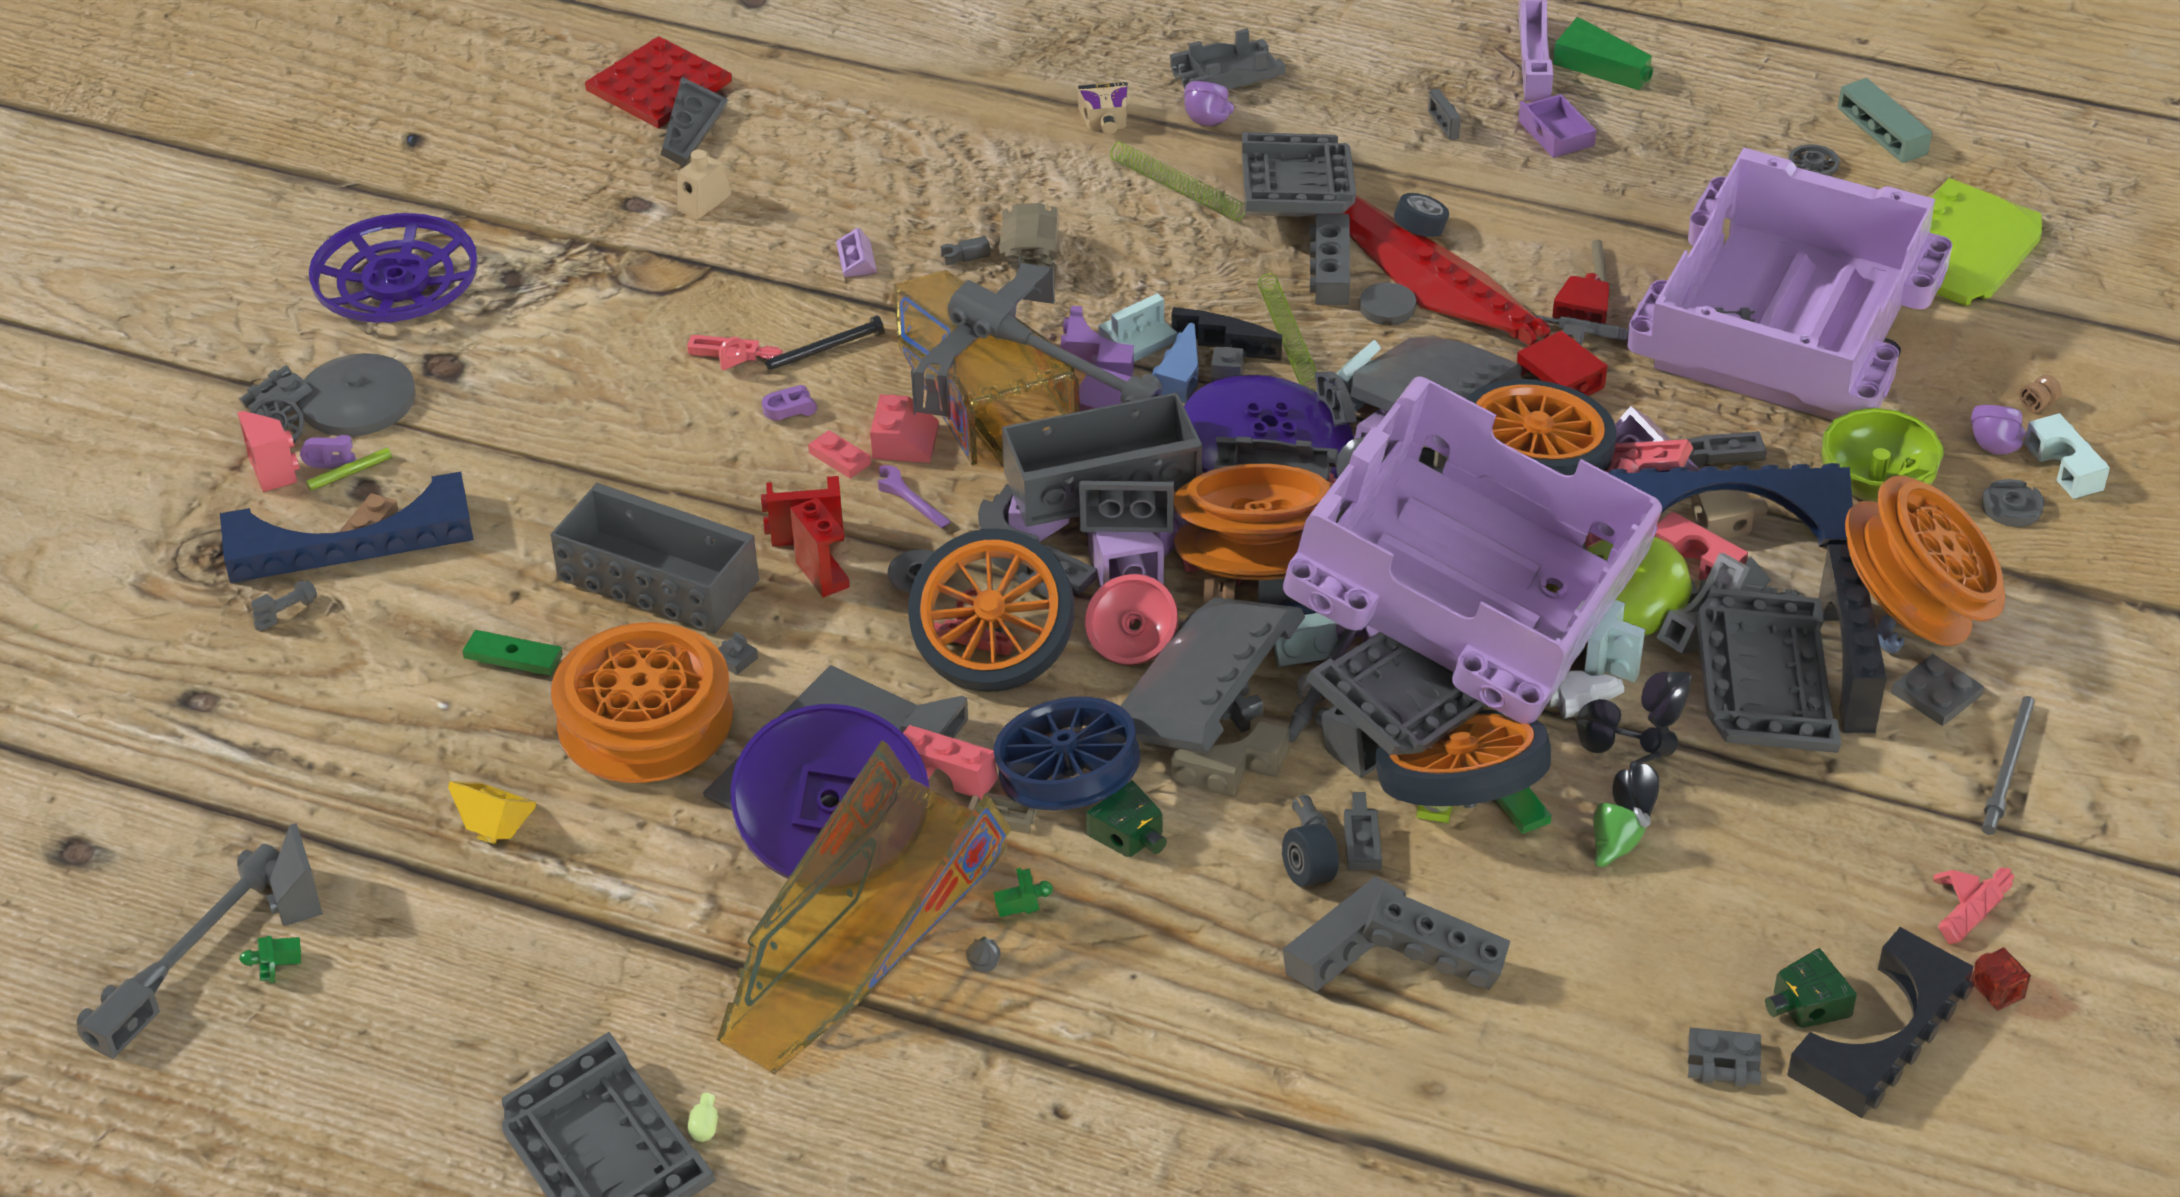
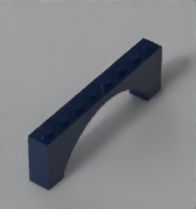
M1838 463L1824 464L1822 468H1810L1808 464L1793 465L1791 469H1779L1778 465H1766L1756 470H1749L1748 466H1734L1730 470H1719L1718 467L1709 466L1701 468L1700 471H1688V468L1685 467L1672 468L1670 472H1658L1656 468L1641 469L1639 473H1627L1626 469H1613L1609 471V474L1658 499L1662 506L1661 514L1679 501L1693 495L1719 490L1742 491L1767 498L1794 514L1817 537L1818 546L1848 545L1845 520L1848 511L1853 507L1850 467H1840Z
M460 471L431 476L432 482L425 491L404 509L375 524L345 532L304 533L287 530L261 520L251 513L250 508L220 513L224 562L230 583L474 540L462 473Z

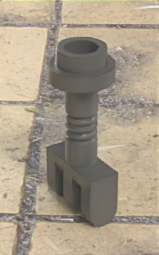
M299 581L294 585L295 591L282 596V598L274 600L270 595L265 594L253 600L251 606L253 619L255 620V629L262 631L277 624L276 613L300 601L304 605L312 603L313 598L317 597L314 585L310 581Z

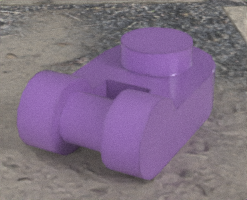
M804 385L773 392L762 399L763 415L772 420H782L801 413L804 416H810L817 410L814 399L810 397V393Z
M340 435L336 438H309L300 450L302 461L314 468L335 469L356 460L355 454L351 452L353 444L351 437L348 435ZM332 452H339V455H334Z

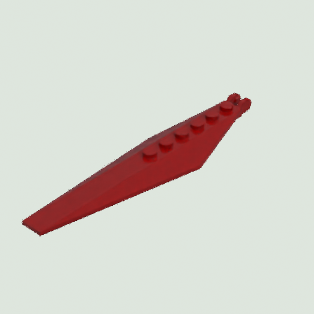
M1356 195L1355 203L1343 213L1349 214V237L1396 284L1409 288L1414 293L1416 304L1420 308L1503 330L1513 338L1519 339L1526 343V345L1528 344V346L1535 343L1536 335L1542 339L1549 336L1550 328L1548 323L1544 322L1540 317L1536 318L1484 271L1429 238L1407 231L1395 221L1394 217Z

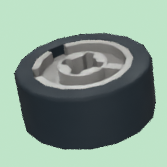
M1406 193L1399 199L1394 219L1407 231L1425 237H1436L1443 233L1450 214L1448 208L1443 203L1430 196L1420 193Z

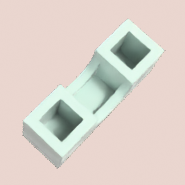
M2060 413L2029 422L2024 445L2039 462L2052 459L2061 461L2057 482L2073 499L2104 490L2110 467Z

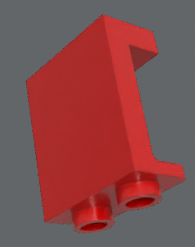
M1562 330L1517 352V363L1523 369L1521 376L1532 372L1542 381L1560 384L1587 396L1605 388L1608 365Z
M839 476L827 477L828 489L774 493L772 482L766 483L767 494H761L762 512H768L769 515L763 517L765 535L771 534L772 547L794 545L790 507L814 498L820 499L844 531Z
M819 498L790 507L795 560L822 598L849 588V577L830 554L829 550L831 543L845 537L843 529Z

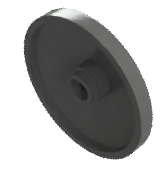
M351 354L330 360L307 375L304 380L309 384L312 392L299 400L298 403L304 420L314 429L335 436H361L383 430L403 418L414 403L416 391L411 372L398 360L379 354Z

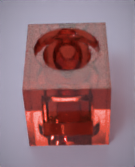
M2004 947L1992 953H1985L1976 960L1971 981L1974 982V987L1997 1011L2025 998L2031 975Z

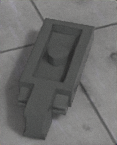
M1352 792V809H1345L1343 819L1348 870H1381L1382 856L1377 810L1367 809L1366 792Z

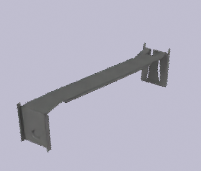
M1019 257L1018 271L1015 278L1009 281L996 294L1016 304L1022 299L1054 304V262L1052 263V268L1021 263ZM967 323L958 326L920 361L915 372H913L912 368L911 380L914 415L916 412L945 416L950 420V393L947 372L955 355L958 357L979 338L975 334L973 326ZM928 364L941 366L937 374L938 390L934 381L935 375L926 374L924 378V372ZM926 383L927 394H926V402H925V408H924V407H923L924 384Z

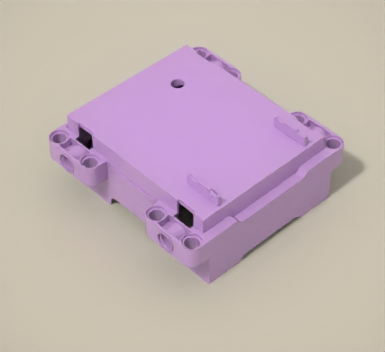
M1743 148L1728 176L1713 178L1703 195L1699 198L1690 216L1688 241L1693 248L1688 256V251H1684L1668 280H1657L1650 285L1630 320L1628 348L1633 353L1655 359V369L1831 421L1851 411L1880 408L1895 378L1899 355L1898 349L1891 344L1885 343L1884 340L1902 305L1913 309H1925L1931 305L1949 267L1952 242L1944 236L1930 233L1935 199L1889 186L1881 189L1871 188L1797 168L1791 160ZM1727 218L1730 219V235L1724 244L1725 233H1722L1724 219ZM1714 308H1723L1724 311H1740V308H1749L1750 311H1755L1754 314L1750 315V318L1756 320L1751 322L1741 319V315L1736 313L1723 314L1717 312Z

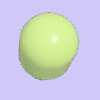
M701 1094L700 1103L695 1105L690 1112L687 1129L690 1137L695 1141H708L716 1132L719 1116L717 1109L713 1107L715 1101L713 1094Z

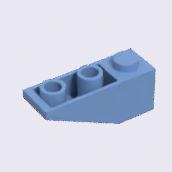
M1189 323L1183 332L1178 333L1175 344L1166 351L1162 363L1156 366L1152 373L1162 384V395L1178 393L1181 402L1186 404L1198 387V359L1195 324Z

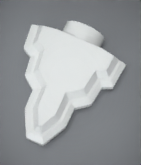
M1569 670L1547 705L1548 707H1558L1563 719L1578 716L1581 708L1593 700H1610L1624 692V685L1621 679H1617L1614 676H1590L1584 671Z

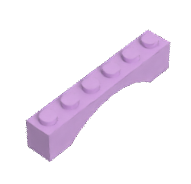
M1519 0L1518 16L1524 101L1535 102L1551 97L1553 68L1552 60H1550L1548 53L1547 0Z

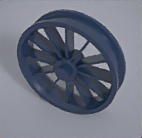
M1094 697L1056 699L1036 705L1022 712L1000 731L993 749L995 763L999 769L1000 784L1004 792L1021 805L1052 811L1084 807L1116 793L1134 776L1139 767L1141 757L1139 744L1136 740L1134 721L1130 714L1124 708L1111 701ZM1052 732L1053 735L1050 738L1044 734ZM1085 768L1091 772L1083 775L1082 770ZM1065 776H1066V777L1076 776V777H1073V778L1064 779Z

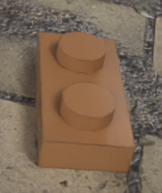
M370 493L341 528L340 532L363 528L394 515L398 510L397 500Z

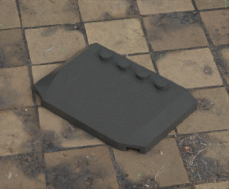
M1242 132L1241 158L1245 215L1302 217L1322 213L1343 214L1355 203L1356 188L1351 149L1347 143H1338L1337 135Z
M1436 335L1408 338L1354 371L1350 396L1389 412L1415 377L1427 378L1466 399L1472 392L1485 385L1499 381L1521 379L1523 369L1519 363L1468 343L1443 339Z
M1712 588L1706 601L1698 611L1696 623L1706 715L1723 740L1728 743L1838 753L1841 747L1838 720L1833 719L1821 637V628L1824 623L1821 599Z
M1214 597L1186 617L1173 638L1166 644L1121 704V707L1130 714L1134 721L1137 742L1208 753L1224 730L1219 722L1220 718L1279 637H1284V639L1291 638L1305 618L1302 609Z
M1381 632L1337 660L1332 661L1328 659L1312 669L1306 678L1310 684L1389 755L1422 753L1488 707L1486 704L1455 687L1452 680L1453 671Z
M607 1032L502 1098V1106L504 1108L502 1131L546 1197H692L716 1181L712 1170L698 1151L693 1149L630 1064L627 1055L610 1032Z

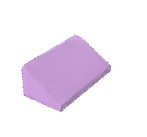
M859 227L836 241L845 277L868 275L877 272L870 240Z

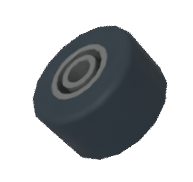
M1321 823L1291 828L1284 835L1282 857L1287 874L1293 883L1299 887H1308L1331 882L1336 877L1339 868L1338 848L1332 833L1326 826Z

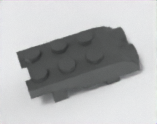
M1247 28L1235 31V44L1216 42L1202 46V42L1197 41L1188 44V50L1170 55V67L1173 76L1176 79H1181L1184 89L1189 82L1202 81L1222 85L1228 90L1284 75L1286 65L1282 60H1275L1268 52L1269 45L1264 39L1249 42V30Z
M1217 436L1216 438L1218 456L1214 470L1244 464H1277L1311 471L1329 482L1331 467L1337 468L1338 450L1313 447L1312 441L1296 440V444L1277 440L1252 439V437L1237 436V438Z

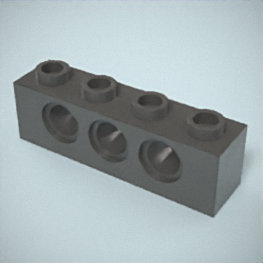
M1317 214L1316 225H1310V258H1312L1310 259V293H1315V304L1349 305V214Z

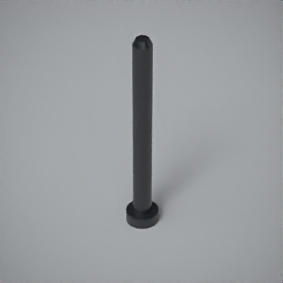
M878 315L870 318L869 323L769 358L765 362L766 368L773 370L875 333L876 336L885 333L883 322Z

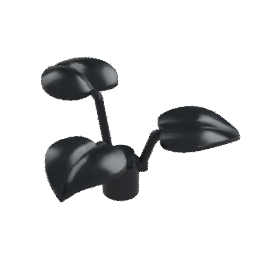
M1659 672L1652 675L1646 681L1642 690L1641 701L1644 709L1650 712L1648 720L1655 727H1650L1642 733L1617 727L1621 720V710L1611 701L1603 699L1593 700L1584 705L1579 711L1576 721L1578 736L1583 747L1588 751L1597 754L1608 751L1613 746L1615 733L1640 739L1642 748L1646 752L1651 753L1631 762L1630 770L1623 769L1617 772L1612 785V794L1616 805L1631 811L1634 810V807L1639 808L1643 814L1647 813L1651 818V812L1659 794V776L1650 765L1644 763L1653 759L1660 760L1661 755L1669 756L1675 752L1678 739L1676 734L1670 731L1668 727L1678 720L1684 709L1690 691L1691 673Z

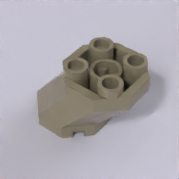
M1026 203L1013 205L1012 211L1009 213L1007 208L1002 210L1000 256L1002 261L1008 262L1009 268L1018 269L1019 257L1021 263L1046 267L1052 266V260L1057 259L1058 209L1051 206V211L1045 210V204Z

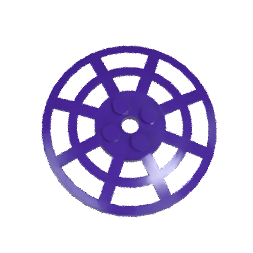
M417 213L381 215L349 225L327 239L319 247L311 260L309 281L318 301L324 307L340 316L373 323L404 321L437 311L463 294L476 275L478 267L477 252L471 237L462 228L443 218ZM406 227L403 240L385 241L369 246L362 237L368 233L384 229ZM417 228L440 232L451 237L453 240L440 249L433 244L415 240ZM350 241L359 250L342 265L341 269L324 265L335 251ZM462 246L469 257L470 270L454 274L453 262L449 255ZM401 249L400 252L387 253L381 256L376 254L386 250ZM412 250L425 251L433 256L424 260L420 256L412 254ZM363 259L369 262L363 268L362 273L350 272ZM442 262L446 274L430 277L429 269ZM320 274L337 278V289L341 297L327 299L323 296L319 284ZM346 281L362 283L364 290L349 294L346 289ZM462 281L450 293L436 300L449 288L451 283ZM441 285L437 291L427 298L421 294L427 286ZM372 297L382 302L379 307H372L358 301ZM403 300L415 302L411 305L391 308L394 302ZM350 304L351 306L366 312H358L346 309L339 305Z

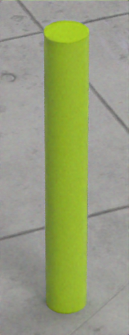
M388 447L310 478L305 481L309 491L315 490L392 458V454Z

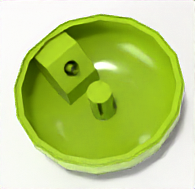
M1870 408L1851 411L1834 419L1824 431L1821 455L1823 465L1838 463L1840 467H1850L1852 496L1864 501L1878 502L1880 486L1892 476H1907L1931 485L1943 460L1944 448L1935 431L1919 419L1896 410Z
M1654 536L1647 555L1623 591L1615 599L1625 603L1623 622L1645 629L1644 635H1649L1661 629L1669 610L1683 609L1688 605L1693 587L1689 568L1684 557L1672 544ZM1602 539L1591 545L1587 551L1607 561L1614 545Z

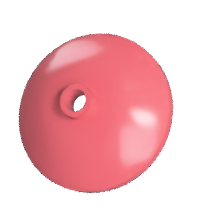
M1140 574L1122 575L1105 583L1091 598L1085 615L1086 633L1094 649L1108 661L1126 666L1140 665L1155 659L1173 638L1178 626V609L1169 590L1156 579ZM1134 623H1141L1138 630H1131V626Z

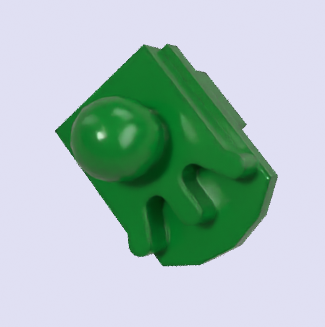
M1017 868L1019 886L993 892L999 916L1004 917L1024 911L1030 914L1033 911L1040 910L1038 897L1043 896L1045 898L1053 892V885L1048 881H1040V883L1034 884L1030 868L1025 870Z
M272 936L258 938L257 951L246 950L241 953L239 960L245 966L251 967L254 964H258L260 981L275 983V965L301 963L300 937L272 939Z

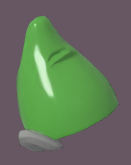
M1598 804L1593 817L1596 846L1595 866H1608L1616 859L1628 854L1639 843L1647 826L1651 824L1650 816L1647 813L1643 814L1636 807L1631 811L1614 804Z

